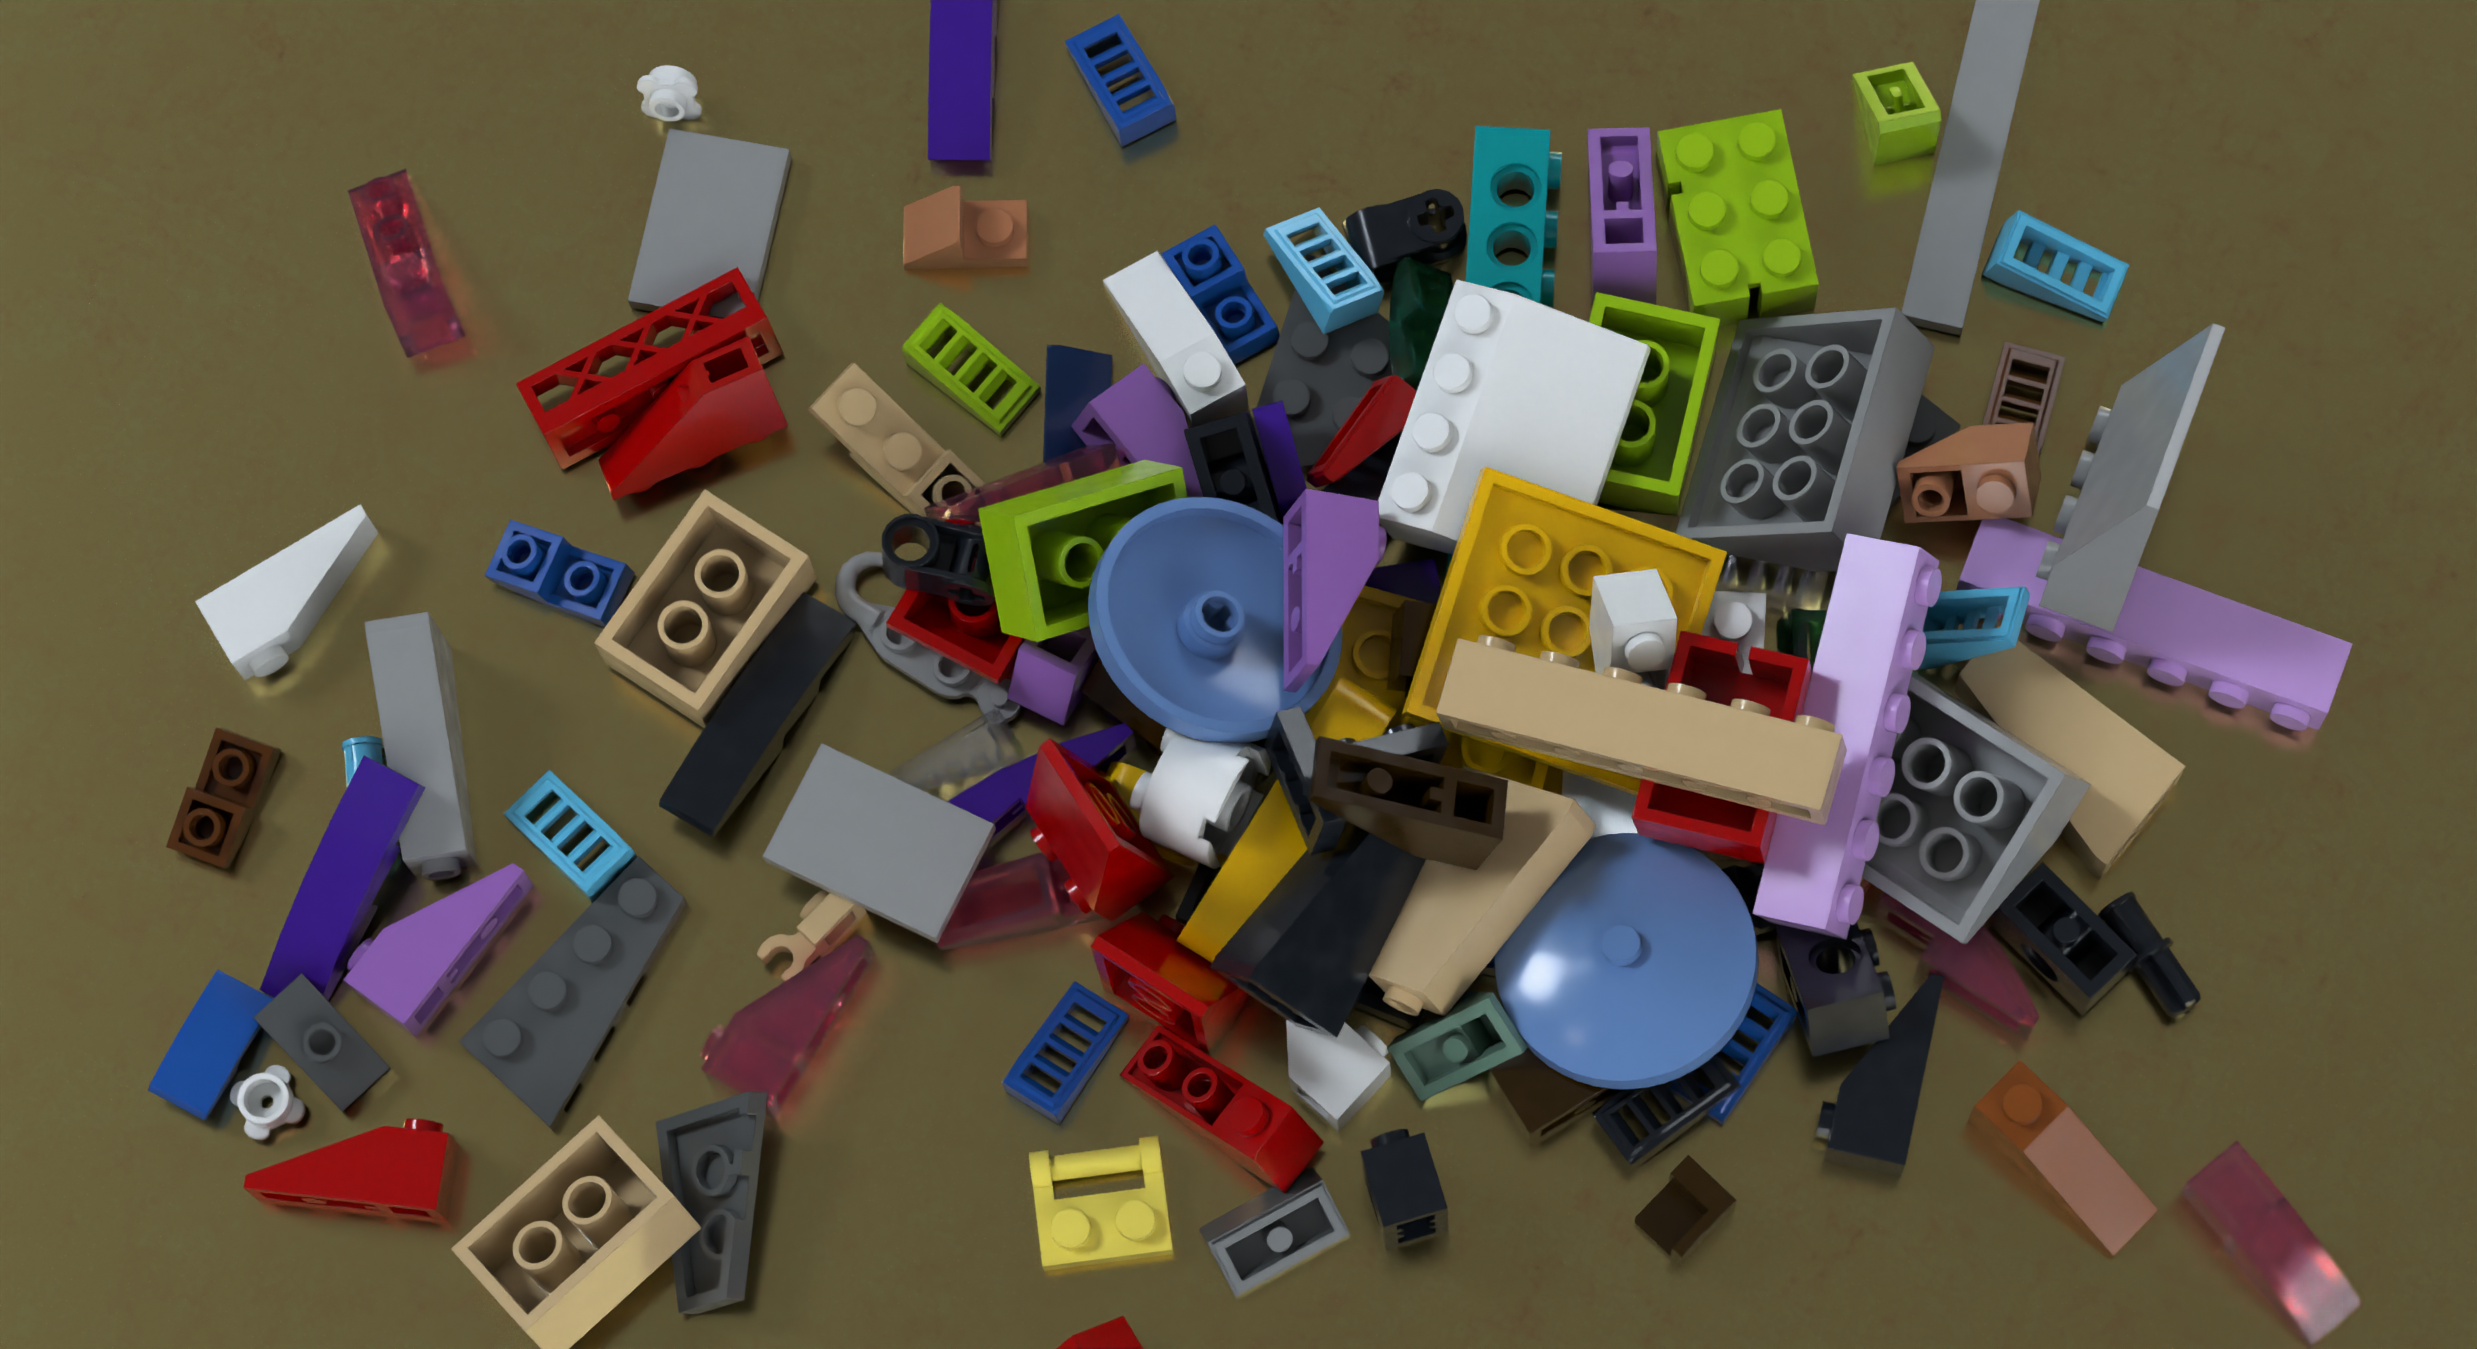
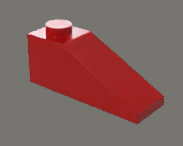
M410 1118L405 1119L404 1128L382 1126L245 1175L243 1188L257 1200L448 1221L460 1145L449 1133L443 1132V1124L430 1120Z

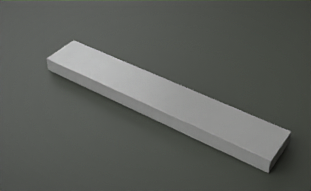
M2040 0L1975 1L1901 312L1913 325L1961 336Z

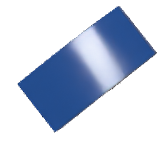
M1216 224L1161 253L1163 260L1216 333L1234 365L1278 341L1280 333L1276 323L1251 287L1244 267Z
M510 520L484 576L490 581L534 601L606 627L618 610L635 572L626 563L574 547L562 536Z
M217 969L166 1053L149 1085L148 1091L206 1120L236 1074L241 1057L261 1028L253 1017L269 1004L273 998Z

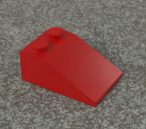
M1051 738L1039 745L1025 807L1037 825L1030 830V834L1049 861L1054 862L1059 858L1071 878L1064 882V886L1081 911L1088 914L1093 910V912L1113 922L1174 878V875L1151 840L1141 835L1139 822L1106 773Z
M1141 912L1098 935L1090 947L1103 989L1156 1024L1161 1025L1212 1057L1252 996L1210 968L1211 962L1177 942L1176 940L1185 926L1168 915L1163 914L1159 921L1146 913Z

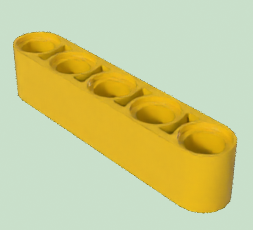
M1342 676L1311 724L1310 729L1315 741L1319 736L1335 740L1353 738L1357 742L1381 736L1397 710ZM1278 779L1176 940L1211 963L1307 850Z

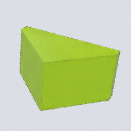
M1913 62L1852 74L1853 85L1874 166L1935 153L1942 122L1941 111Z

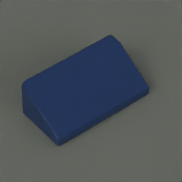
M1047 345L1043 465L1046 477H1087L1107 471L1071 426L1091 400L1112 386V355L1063 345Z

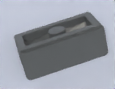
M1314 1168L1302 1171L1285 1194L1273 1187L1203 1225L1199 1229L1235 1297L1350 1235L1323 1179Z

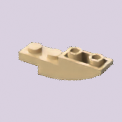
M855 363L850 364L807 409L851 451L848 455L912 514L946 522L949 518H952L963 525L981 526L978 508L1003 501L951 449L945 451Z

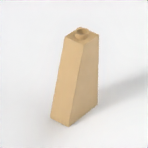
M2018 640L2014 648L1955 663L1954 666L1961 672L1959 673L1954 692L1962 703L2091 784L2061 832V835L2088 871L2100 880L2176 786L2186 766Z
M1462 767L1463 770L1508 780L1503 840L1477 870L1426 859L1368 975L1385 992L1384 1002L1401 1012L1413 1016H1418L1421 1009L1443 1016L1448 1014L1591 838L1596 824L1575 799L1470 767Z

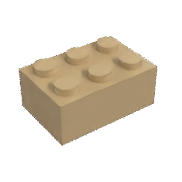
M704 489L594 644L605 664L705 728L765 640L802 593L808 592L817 579V575L807 554Z
M598 1115L455 1244L451 1250L541 1349H570L695 1235L701 1227L669 1189Z

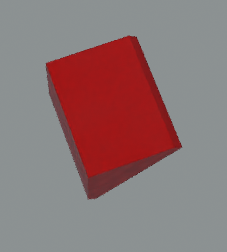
M949 518L948 521H947V522H951V523L963 525V524L959 523L958 521H956V520H954V519H952V518ZM976 559L973 560L970 572L974 571ZM906 589L886 622L888 628L998 685L1014 671L1019 647L1025 640L1024 638L1002 633L996 600H994L992 605L972 606L955 602L943 596L912 589Z

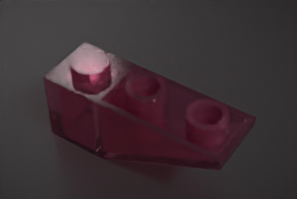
M406 169L385 177L372 179L364 185L348 190L383 305L407 358L465 337L466 334L454 297Z

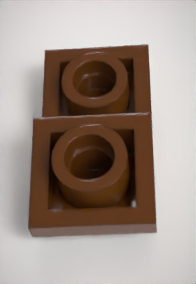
M216 728L196 786L187 787L166 847L216 866L229 868L256 815L281 749L224 728Z

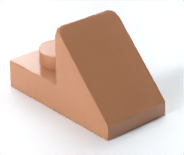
M951 186L904 206V269L1028 267L1029 208L1027 200L965 201L961 186Z

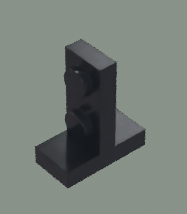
M1299 706L1276 712L1264 747L1311 856L1335 850L1347 820L1309 801L1316 741L1302 708ZM1440 722L1415 727L1413 724H1403L1388 730L1382 736L1357 742L1353 738L1340 739V741L1437 764L1441 763L1449 745Z

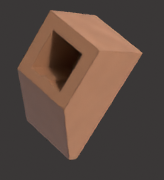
M2034 422L1969 426L1898 461L1896 467L1905 523L2033 517L2042 478Z

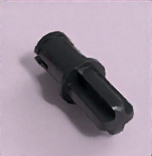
M2131 891L2120 896L2098 913V916L2137 954L2129 971L2137 970L2167 1015L2171 1017L2182 1015L2200 1001L2199 991L2169 949L2174 942L2170 937L2162 938L2136 900L2134 892Z

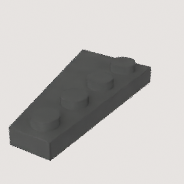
M638 856L458 1042L554 1132L565 1114V1106L578 1084L584 1082L595 1063L594 1057L612 1026L616 1027L628 1006L627 1000L641 976L647 974L688 904L687 901Z

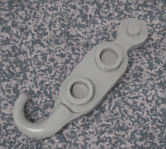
M866 551L851 557L842 565L835 579L834 594L838 606L847 617L857 622L877 654L885 662L946 699L974 698L978 702L982 715L994 723H1007L1019 715L1022 705L1007 699L1011 680L1005 678L998 685L888 628L886 622L895 607L870 603L858 594L855 584L857 576L868 567H883L881 552Z

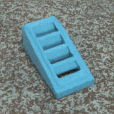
M1320 207L1265 229L1263 236L1323 335L1378 313L1384 290L1372 271ZM1309 230H1313L1316 235L1315 238L1295 246L1289 239ZM1321 248H1324L1327 253L1309 262L1303 257ZM1335 266L1338 271L1323 278H1320L1317 272ZM1345 283L1348 288L1345 291L1334 295L1330 290Z
M2018 210L2001 226L1982 275L2006 287L2092 319L2105 322L2110 315L2129 264ZM2019 242L2028 245L2022 262L2013 258ZM2043 252L2053 255L2046 273L2037 270ZM2068 261L2077 264L2069 285L2060 281ZM2091 270L2102 274L2091 297L2083 293Z
M2026 587L1940 591L1935 605L1928 607L1922 630L1926 636V651L1922 664L1917 670L1938 668L2014 648L2028 605L2030 592ZM2004 613L2000 628H1995L1998 615ZM1985 618L1982 629H1976L1979 619ZM1960 624H1964L1962 630H1958Z
M550 770L504 813V816L592 903L637 858L634 850ZM553 792L560 800L533 825L526 816ZM570 809L576 816L549 840L544 833ZM587 825L592 832L566 856L560 849ZM601 841L608 846L584 871L576 866Z

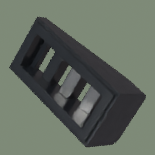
M1715 1054L1709 1061L1700 1066L1715 1086L1707 1094L1704 1093L1690 1073L1676 1079L1693 1101V1104L1686 1109L1681 1106L1664 1083L1646 1088L1623 1089L1592 1113L1631 1165H1642L1742 1087L1718 1054ZM1650 1092L1654 1094L1672 1118L1663 1125L1643 1100ZM1629 1109L1632 1110L1650 1134L1641 1141L1621 1116Z

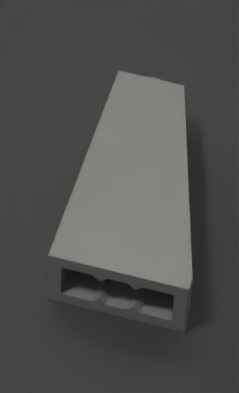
M429 612L365 622V631L387 767L426 787L399 837L402 860L414 875L422 874L424 879L441 880L455 877L461 873L460 867L477 865L451 646Z

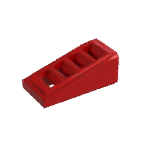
M1390 375L1374 381L1306 476L1308 478L1306 481L1315 488L1339 481L1404 429L1417 391L1398 375Z

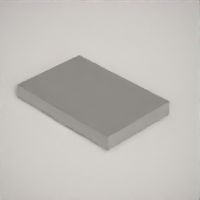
M669 128L628 297L630 307L653 312L737 267L758 301L792 159L790 150ZM736 292L713 304L708 316L723 319L745 306Z
M821 743L762 857L766 863L938 943L996 828L993 823Z

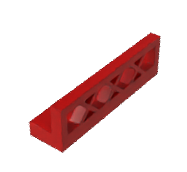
M737 267L517 382L516 386L559 466L563 470L613 444L691 360L747 336L750 337L762 365L784 353L767 316ZM736 292L745 306L723 319L708 316L713 304ZM671 326L686 328L681 341L668 348L652 346L659 332ZM616 355L630 358L626 369L613 377L597 375L602 362ZM560 384L574 387L569 400L546 412L537 398L539 395Z

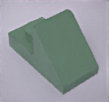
M1469 990L1461 996L1446 1016L1439 1015L1395 1037L1387 1047L1421 1102L1524 1053L1528 1048L1493 992Z

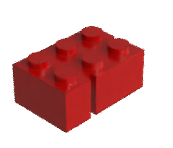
M1681 630L1665 690H1667L1669 683L1685 684L1707 694L1705 700L1731 706L1733 699L1749 700L1768 707L1771 710L1769 715L1771 717L1795 722L1796 716L1802 715L1812 669L1809 659L1751 646L1748 660L1753 675L1742 673L1744 660L1738 643ZM1641 779L1631 818L1640 836L1765 865L1777 813Z

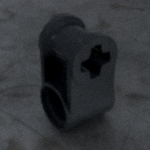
M1441 189L1427 190L1421 194L1389 204L1366 207L1348 216L1342 224L1347 242L1372 271L1379 284L1394 281L1408 273L1426 267L1449 262L1458 257L1464 250L1467 241L1463 206L1456 196L1449 191ZM1434 204L1435 208L1429 209V205ZM1440 219L1446 230L1435 233L1434 228L1429 225V222ZM1447 244L1445 248H1441V245Z
M918 514L900 515L886 525L882 533V563L886 577L894 585L903 589H912L943 596L966 605L988 606L993 604L995 595L981 526L971 524L960 525L923 517ZM906 543H917L927 550L923 557L914 561L901 559L894 552L899 546ZM976 559L974 571L970 572L973 560Z

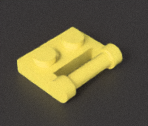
M1159 1135L1139 1138L1138 1145L1050 1156L1049 1150L1029 1152L1041 1260L1044 1271L1174 1254ZM1143 1170L1145 1188L1055 1199L1054 1181Z

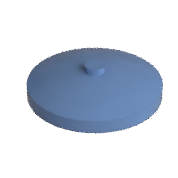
M1211 497L1179 498L1157 504L1141 512L1123 526L1102 554L1092 576L1089 588L1088 616L1091 635L1103 666L1121 692L1137 708L1156 722L1177 733L1202 741L1221 743H1248L1265 739L1276 712L1301 706L1304 715H1306L1327 690L1334 677L1342 650V626L1319 667L1296 693L1284 691L1283 525L1254 508L1237 502Z
M1638 833L1608 834L1591 838L1587 841L1496 953L1495 977L1499 995L1508 1017L1528 1048L1549 1067L1578 1082L1609 1089L1646 1088L1664 1084L1694 1071L1709 1061L1733 1037L1743 1022L1755 993L1759 965L1758 944L1751 916L1740 892L1730 878L1705 855L1691 847L1640 836Z

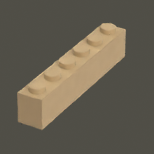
M1480 635L1477 643L1458 638L1436 710V714L1445 729L1826 826L1847 752L1843 735L1834 732L1835 726L1832 723L1808 715H1797L1795 722L1769 716L1771 710L1768 707L1744 699H1733L1731 706L1705 700L1707 696L1705 692L1685 684L1669 683L1667 690L1643 685V678L1640 675L1621 668L1605 667L1603 674L1578 668L1579 661L1557 652L1542 651L1540 658L1516 653L1517 647L1514 644L1493 636Z

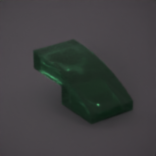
M1405 257L1397 263L1392 286L1389 315V349L1392 374L1398 375L1417 391L1454 286L1450 273Z

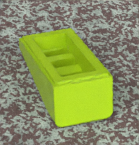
M939 303L902 346L905 363L1000 436L1005 433L1041 391L1039 384L942 303ZM947 334L951 336L950 341L933 359L930 353ZM965 349L969 350L973 354L953 376L947 369ZM987 364L993 371L973 393L967 386ZM1008 380L1014 386L993 410L986 402L1003 382Z

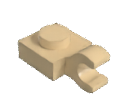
M822 889L802 909L800 917L803 921L796 927L799 932L794 935L778 934L769 937L761 944L757 956L766 965L780 952L792 954V965L781 975L783 982L788 987H792L804 978L810 964L818 956L823 958L867 912L864 908Z

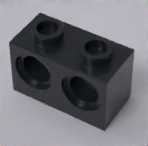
M1398 1129L1371 1139L1372 1148L1361 1151L1363 1177L1385 1249H1391L1447 1232L1448 1207L1425 1133L1410 1136L1408 1129Z

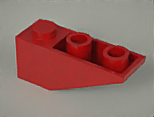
M747 336L691 360L600 457L598 461L614 501L631 493L644 492L661 480L689 468L702 467L717 456L747 443L760 442L771 433L788 426L750 337Z
M1159 1024L1119 1074L1123 1080L1226 1156L1284 1194L1324 1143L1292 1106Z

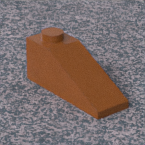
M2021 1060L1974 1106L1968 1122L2111 1258L2158 1212V1208L2075 1112Z

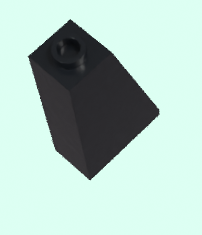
M1346 821L1335 850L1310 856L1307 849L1216 955L1210 968L1295 1026L1338 1037L1426 859L1413 856Z

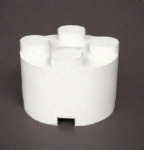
M1166 728L1160 746L1163 753L1153 774L1145 772L1137 781L1131 795L1130 807L1140 811L1139 829L1143 837L1216 869L1221 866L1216 855L1221 853L1229 857L1258 811L1264 794L1253 790L1258 772L1269 777L1271 761L1265 748L1251 742H1207Z

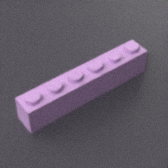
M2007 518L1982 519L1956 590L2026 587L2030 592V598L2022 623L2026 624L2025 629L2038 638L2059 642L2063 637L2087 646L2086 651L2088 654L2101 661L2112 664H2121L2123 660L2148 668L2147 674L2159 682L2172 686H2183L2184 682L2209 690L2208 696L2222 705L2241 709L2247 704L2269 712V717L2273 722L2288 729L2305 731L2307 727L2316 730L2320 729L2329 712L2353 643L2139 566L2133 577L2113 632L2039 606L2047 580L2035 577L2048 541L2051 540L2061 544L2062 538ZM2004 613L1999 614L1998 619H2000L2002 615L2004 616Z
M1846 534L1802 715L1817 717L1832 723L1835 726L1834 732L1843 735L1847 752L1826 826L1777 813L1752 913L1771 923L1847 939L1850 924H1855L1860 917L1864 901V892L1860 882L1865 862L1873 858L1879 842V825L1875 821L1881 797H1886L1889 794L1895 776V763L1891 756L1897 733L1900 734L1905 730L1910 716L1911 702L1907 691L1912 671L1917 670L1921 666L1926 651V636L1922 630L1928 607H1933L1937 602L1942 584L1941 571L1938 569L1939 560L1921 547Z

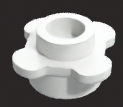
M664 65L654 68L649 75L639 78L637 90L644 95L641 110L646 115L664 121H678L682 118L685 120H695L700 117L702 106L695 101V95L698 91L697 80L689 71L677 66Z
M269 1066L265 1073H258L245 1081H239L231 1089L230 1100L235 1106L239 1107L240 1112L245 1117L244 1130L252 1139L264 1140L269 1137L272 1129L284 1123L297 1124L304 1117L305 1104L302 1100L295 1098L289 1086L291 1074L283 1066ZM266 1097L273 1098V1105L270 1108L262 1106V1101Z

